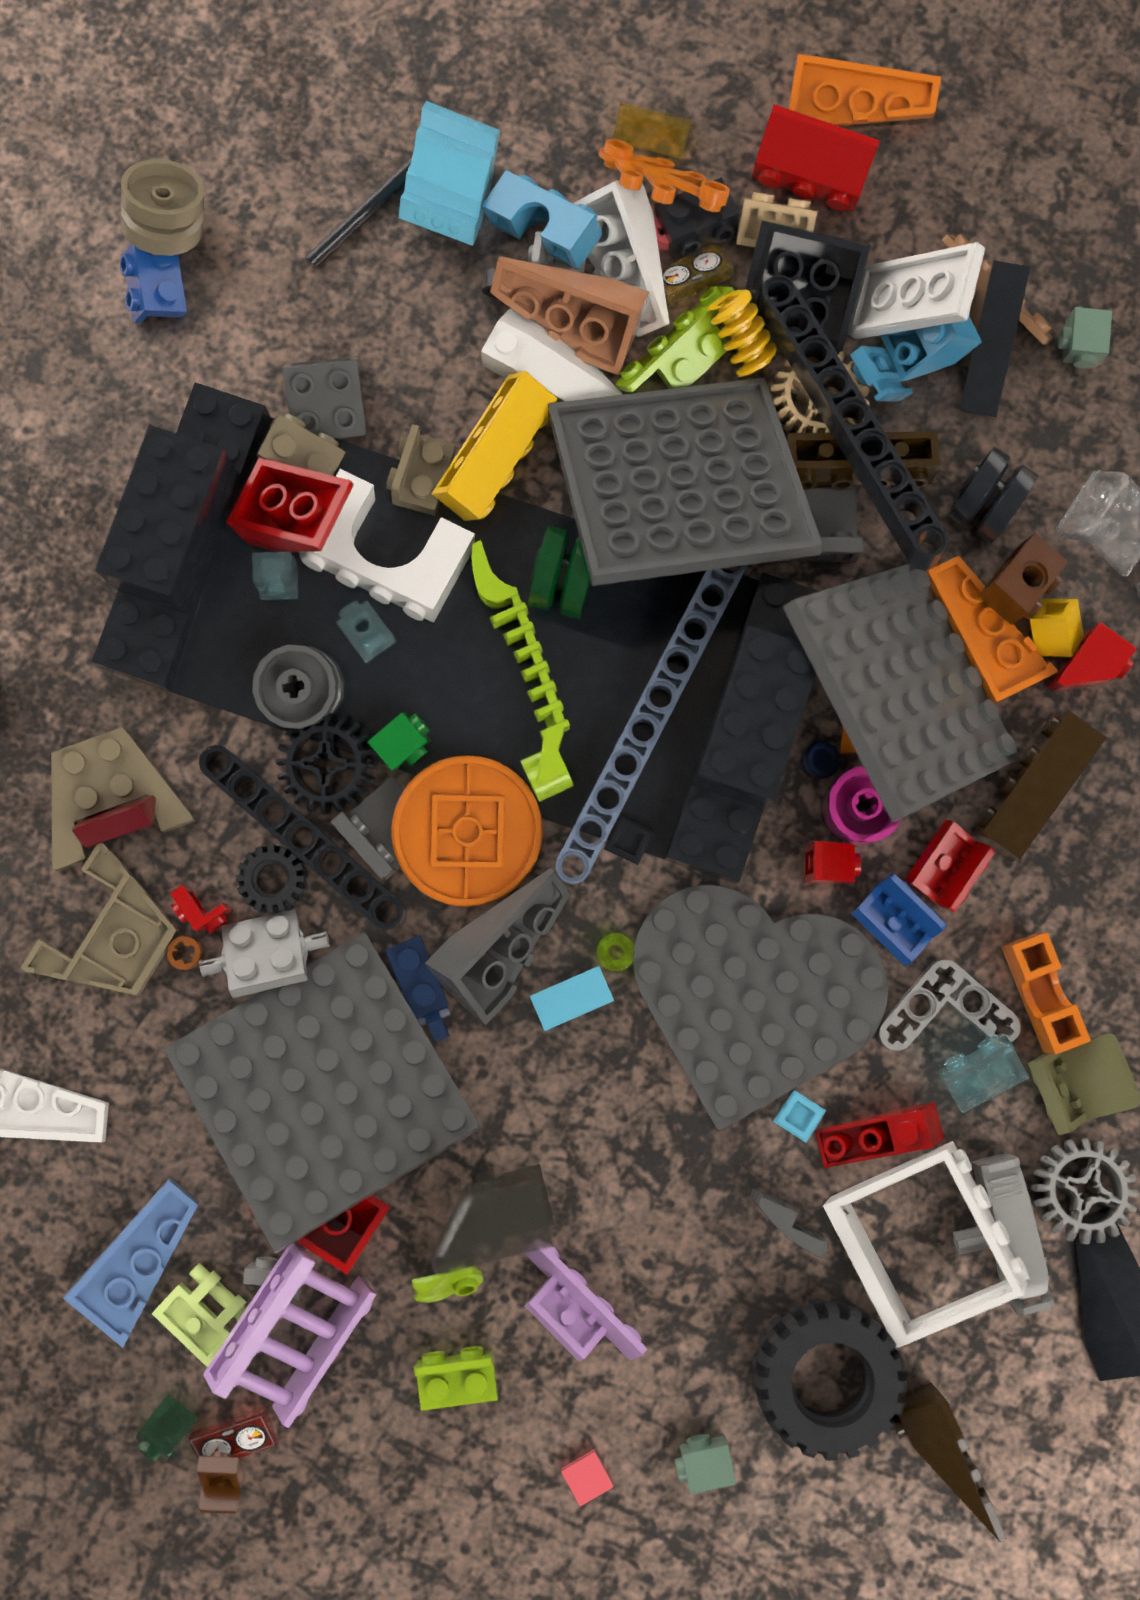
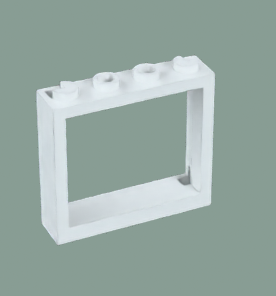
M953 1141L831 1196L823 1205L888 1334L896 1343V1349L1023 1296L1028 1285L1026 1280L1029 1279V1274L1025 1264L1020 1257L1014 1258L1007 1245L1010 1243V1238L1006 1228L1001 1221L995 1222L988 1209L991 1207V1202L987 1192L982 1185L976 1186L969 1173L972 1171V1166L968 1156L963 1149L957 1150ZM945 1161L1006 1280L911 1320L851 1203Z

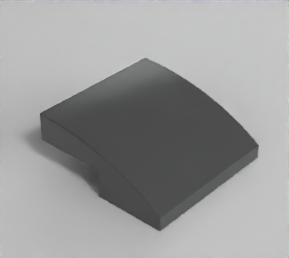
M753 1188L750 1194L770 1221L794 1243L823 1259L828 1243L817 1232L794 1223L798 1212L789 1203Z

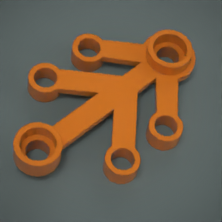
M607 139L604 147L599 149L598 155L604 160L603 164L610 169L621 172L619 184L622 187L630 190H640L645 176L654 187L651 198L659 203L672 204L676 188L697 196L700 199L699 206L711 212H720L721 207L727 203L730 193L729 187L716 181L706 180L704 175L694 171L675 170V164L670 160L633 154L634 147L616 139Z

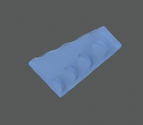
M170 1177L66 1293L64 1300L123 1348L190 1222L199 1201Z

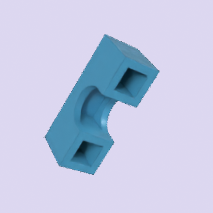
M506 170L481 205L492 226L519 240L530 226L540 222L548 223L540 235L548 255L577 270L602 236L597 222V215L591 208L584 204L577 206L567 201L561 193L554 189L547 191L539 187L530 177L524 174L517 176Z

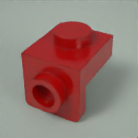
M181 885L170 892L175 901L171 904L174 913L181 922L185 923L188 921L194 931L203 932L207 930L208 933L214 932L228 922L226 915L233 911L229 904L222 903L207 913L191 887L187 885Z

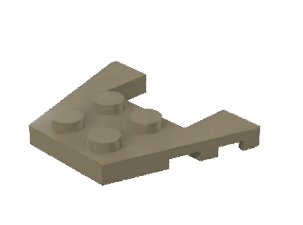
M124 727L51 752L52 867L55 871L87 861L89 857L87 850L75 836L72 829L78 822L91 816L154 795L156 798L154 813L161 832H167L196 821L192 812L184 805L174 789L166 782L149 757Z
M102 842L96 844L81 871L113 889L114 892L74 957H71L43 939H38L20 969L29 973L140 996L167 952L170 942L178 934L179 929L109 846Z

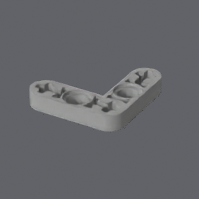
M942 959L932 962L883 1018L876 1035L879 1043L886 1049L893 1051L904 1050L910 1046L945 1003L950 1005L994 1043L1007 1044L1013 1042L1020 1033L1021 1025L1017 1016L958 964L951 960ZM949 968L951 970L949 978L952 982L950 985L942 983L936 988L935 992L941 994V997L937 1000L936 996L931 991L923 988L922 985L926 982L928 986H933L939 978L938 974L935 973L936 970H946ZM972 990L978 992L982 997L981 1008L973 1013L967 1011L963 1006L964 995ZM917 994L926 996L929 1001V1009L922 1016L914 1015L909 1007L911 998ZM991 1005L995 1007L990 1012L992 1016L998 1020L1006 1018L1009 1020L1006 1024L1007 1029L1010 1030L1007 1035L1003 1033L996 1035L994 1032L997 1026L989 1019L984 1018L983 1023L979 1022V1019L989 1012ZM902 1010L906 1018L916 1022L917 1025L912 1028L910 1024H906L900 1031L901 1036L904 1037L901 1042L893 1040L889 1043L887 1039L890 1034L886 1029L889 1025L897 1027L904 1019L897 1014Z

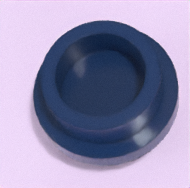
M825 741L811 744L805 750L802 759L806 772L818 779H825L835 774L841 761L837 748Z

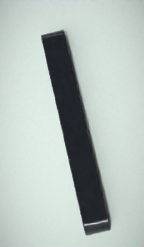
M784 275L769 277L762 287L759 302L760 316L763 318L766 326L908 562L918 570L926 571L934 568L948 545V537L794 282ZM779 297L783 299V301L775 302L771 298ZM789 327H797L802 332H793ZM807 357L818 358L821 362L812 363L808 361ZM833 387L837 389L840 393L832 394L827 392L824 388ZM843 418H853L858 424L850 425ZM862 449H872L877 453V456H868L864 454ZM880 480H890L896 487L888 488ZM908 511L916 519L907 520L900 515V512ZM924 542L932 545L935 552L931 553L922 550L919 543Z

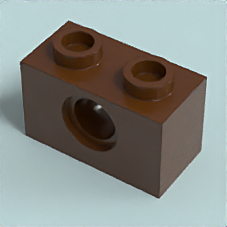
M1034 533L1016 547L979 593L978 597L1010 625L1022 617L1029 620L1042 607L1043 602L1039 600L1044 593L1050 594L1062 581L1063 577L1059 574L1068 561Z

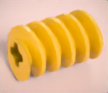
M746 289L730 292L717 299L706 309L708 311L718 310L719 312L711 319L712 325L720 323L725 325L717 333L718 337H731V340L724 345L725 351L734 349L738 351L730 358L731 363H744L737 371L738 377L752 374L764 368L770 363L777 352L775 343L769 342L771 338L770 332L762 329L765 325L763 318L756 316L758 312L757 305L749 303L752 296L750 291Z

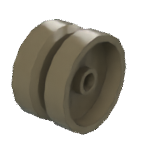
M161 159L141 161L126 170L121 178V231L127 241L139 250L154 255L167 256L186 253L197 246L203 233L204 184L198 174L183 164Z

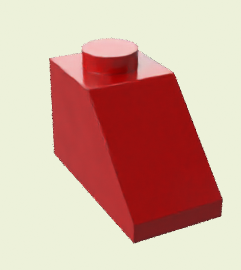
M1099 622L1088 630L1074 656L1067 659L1047 688L1056 692L1103 685L1114 680L1116 677L1121 680L1132 668L1134 661L1130 658L1137 648Z
M814 841L804 846V884L855 883V876H860L861 855L860 853H855V844Z

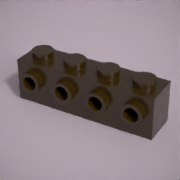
M938 431L885 432L918 488L932 484L940 468ZM788 433L786 440L804 490H809L816 486L848 489L853 485H862L831 433ZM862 449L864 454L868 456H877V453L872 449ZM880 480L886 487L895 485L890 480Z
M1071 711L1059 717L1053 715L1041 730V734L1045 737L1037 747L1032 745L1024 753L1019 761L1023 765L1016 777L1010 775L998 790V794L1002 796L994 808L989 805L976 821V824L980 827L974 836L991 846L1010 862L1022 858L1107 738Z

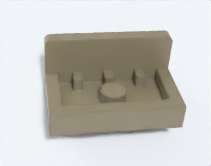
M278 414L273 419L270 425L271 428L256 456L334 476L345 454V451L338 448V441L326 434L319 433L317 436L304 429L306 424L293 415L286 414L283 417Z

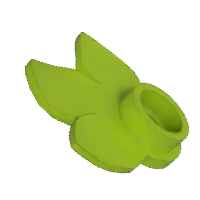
M451 1258L446 1259L443 1263L442 1272L428 1277L412 1279L413 1288L417 1293L414 1296L415 1301L429 1303L445 1299L453 1294L457 1296L473 1294L482 1284L483 1275L477 1269L475 1263L465 1259Z

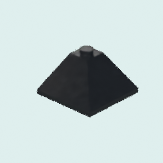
M762 220L745 289L750 291L752 296L749 303H754L758 307L756 316H760L759 302L764 282L771 276L784 275L794 282L838 355L843 351L871 245ZM779 297L771 298L775 302L783 301V299ZM765 324L762 329H766L769 331L768 327ZM789 327L793 332H802L797 327ZM770 332L771 338H770L769 341L776 342L775 339H774V337L772 336V334H771V332Z

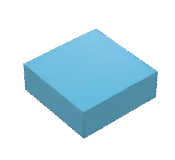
M792 1089L774 1117L773 1122L806 1143L826 1110Z

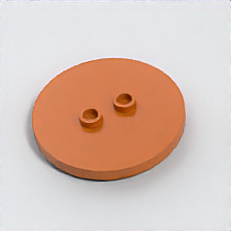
M466 755L439 760L414 776L402 791L395 806L391 834L397 861L406 877L414 886L439 902L454 906L471 907L495 902L510 894L521 885L532 871L539 856L542 845L543 824L538 803L522 778L499 762L484 757Z

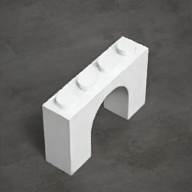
M340 469L336 477L351 480L354 486L322 551L299 552L302 562L315 571L321 572L324 569L336 575V579L348 587L355 588L357 585L369 591L371 597L383 604L392 602L402 607L408 616L416 620L422 621L425 618L434 623L472 554L475 533L440 518L424 549L413 561L394 568H385L371 564L358 553L354 546V540L360 526L375 502L374 485Z

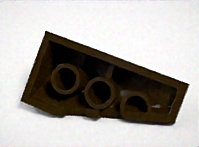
M932 1383L902 1396L901 1399L905 1403L902 1414L898 1415L895 1413L892 1418L896 1425L894 1430L898 1438L906 1437L918 1454L999 1542L1007 1539L987 1492L978 1484V1481L982 1478L966 1451L969 1447L947 1399Z

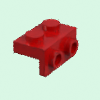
M945 819L904 881L932 904L955 912L967 899L968 892L980 874L987 869L995 850L989 845L978 842L954 821Z

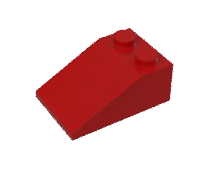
M259 457L226 523L247 544L277 553L322 551L354 483L348 479Z

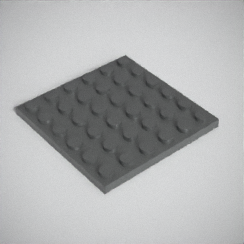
M765 377L548 404V416L592 586L821 555L823 544Z
M911 564L797 598L783 606L892 823L1021 759L1013 737L1007 733L999 717V710L996 704L988 699L981 686L982 678L975 667L970 665L964 653L965 645L961 637L953 632L947 621L948 612L941 601L936 600L930 588L931 580L925 570H918Z
M365 932L306 966L308 981L262 991L163 1049L275 1253L288 1247L481 1129Z

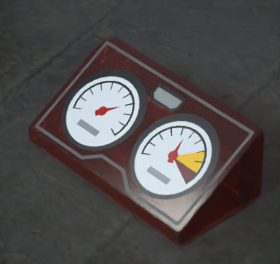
M267 1406L193 1431L188 1437L190 1446L198 1460L199 1456H210L214 1452H226L232 1454L235 1458H242L278 1445Z

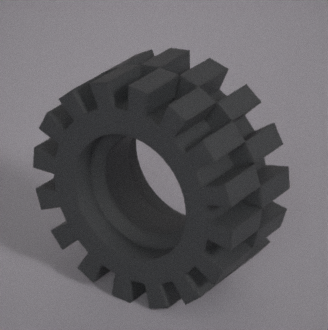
M268 845L265 847L259 846L255 848L254 852H248L244 856L246 859L243 863L240 862L238 866L240 872L239 875H236V882H239L238 892L244 897V902L260 912L271 914L291 910L298 901L301 902L304 897V890H307L308 883H306L308 872L304 868V862L292 851L282 846ZM269 865H279L287 876L285 887L276 894L265 893L260 888L258 882L260 872Z

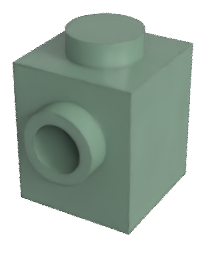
M1074 308L1065 320V326H1062L1059 333L1058 348L1063 349L1062 362L1073 363V366L1076 368L1089 369L1098 366L1109 354L1111 310Z
M708 1434L695 1435L688 1438L686 1444L680 1445L682 1457L675 1459L679 1482H687L690 1495L736 1485L725 1435L710 1438Z

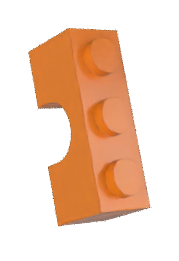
M1048 932L1034 933L1001 946L1043 1053L1056 1055L1090 1042V1036L1077 1005L1070 1003L1061 988L1057 970L1062 967Z

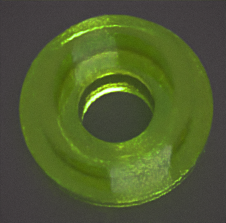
M609 934L598 944V960L608 970H624L633 961L634 945L623 934ZM612 945H619L623 949V955L618 960L612 959L609 956V948Z

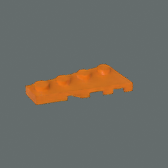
M798 54L788 109L837 126L933 118L937 106L941 76Z
M956 556L926 571L931 580L930 588L936 600L941 601L948 612L947 621L953 632L961 637L965 645L964 653L970 665L975 667L982 678L981 686L989 700L996 704L1059 672L1051 662L1047 663L1036 651L1037 645L1029 636L1024 637L1014 624L1010 625L978 597L985 585L960 556Z

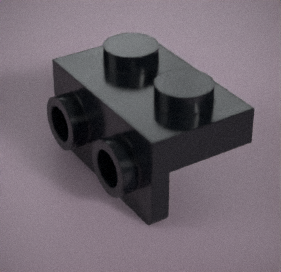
M722 177L713 180L725 185ZM687 192L675 195L672 204H662L659 202L654 204V213L669 241V254L671 258L681 255H692L701 247L714 242H725L738 232L740 212L730 193L726 205L721 207L720 212H711L699 206L700 199Z

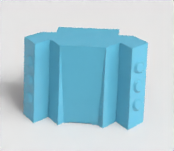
M426 101L422 107L420 126L416 131L411 164L406 173L405 191L400 198L399 218L473 246L478 230H481L485 213L481 205L489 195L494 175V162L500 130Z

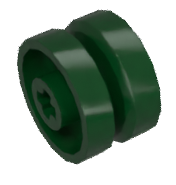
M548 526L533 566L528 606L547 611L553 605L558 589L562 590L559 603L561 615L580 619L591 582L580 536L576 539L572 555L570 556L567 555L570 540L568 530Z

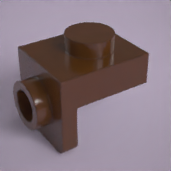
M214 1452L210 1456H199L197 1474L201 1483L198 1505L200 1512L236 1514L239 1509L243 1482V1471L239 1458H235L232 1454L226 1452Z

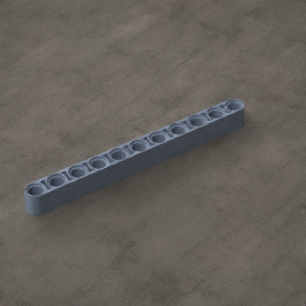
M748 565L738 566V571L734 573H726L721 568L706 570L557 858L556 873L564 883L570 885L579 884L589 875ZM709 590L715 591L720 595L722 603L715 607L707 606L703 602L701 595ZM691 623L699 624L704 630V637L700 640L688 638L684 632L685 626ZM674 656L682 657L687 663V670L681 674L671 672L667 667L668 659ZM658 689L666 691L670 696L669 705L661 708L654 706L649 697L651 692ZM638 723L648 724L653 730V737L648 741L637 740L632 734L634 725ZM621 756L631 757L636 764V770L630 775L618 773L614 765L617 758ZM606 789L613 790L618 796V805L613 809H604L599 806L597 795L601 791ZM594 823L599 826L601 838L597 842L589 844L581 839L579 831L584 824ZM574 856L582 860L584 871L580 876L571 878L563 873L562 863L568 857Z

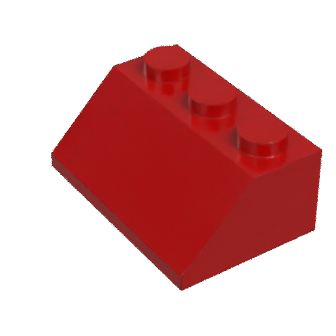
M774 104L757 154L752 178L758 179L761 184L767 187H781L790 190L794 195L802 199L813 198L825 202L834 210L854 212L880 140Z
M371 1195L296 1242L348 1275L390 1209V1206Z

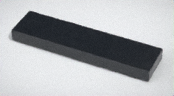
M993 260L977 331L982 343L973 349L960 411L997 417L1031 269L1030 266Z

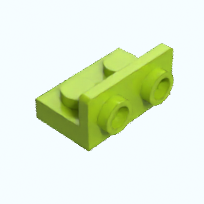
M471 1346L461 1349L460 1355L445 1356L444 1351H435L423 1354L422 1360H416L414 1375L417 1376L421 1411L498 1400L493 1350L484 1351L483 1346Z

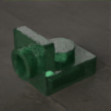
M168 1394L138 1431L135 1439L140 1444L137 1449L153 1462H156L158 1458L166 1462L196 1423L198 1417Z

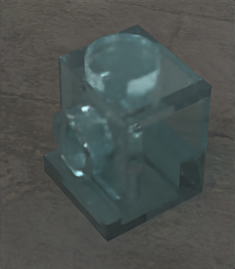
M291 552L252 553L253 584L260 592V599H298L297 560Z
M367 600L361 605L358 601H353L339 612L342 619L336 622L338 627L366 664L396 643L393 634ZM365 620L369 622L368 630L362 633L356 631V625Z

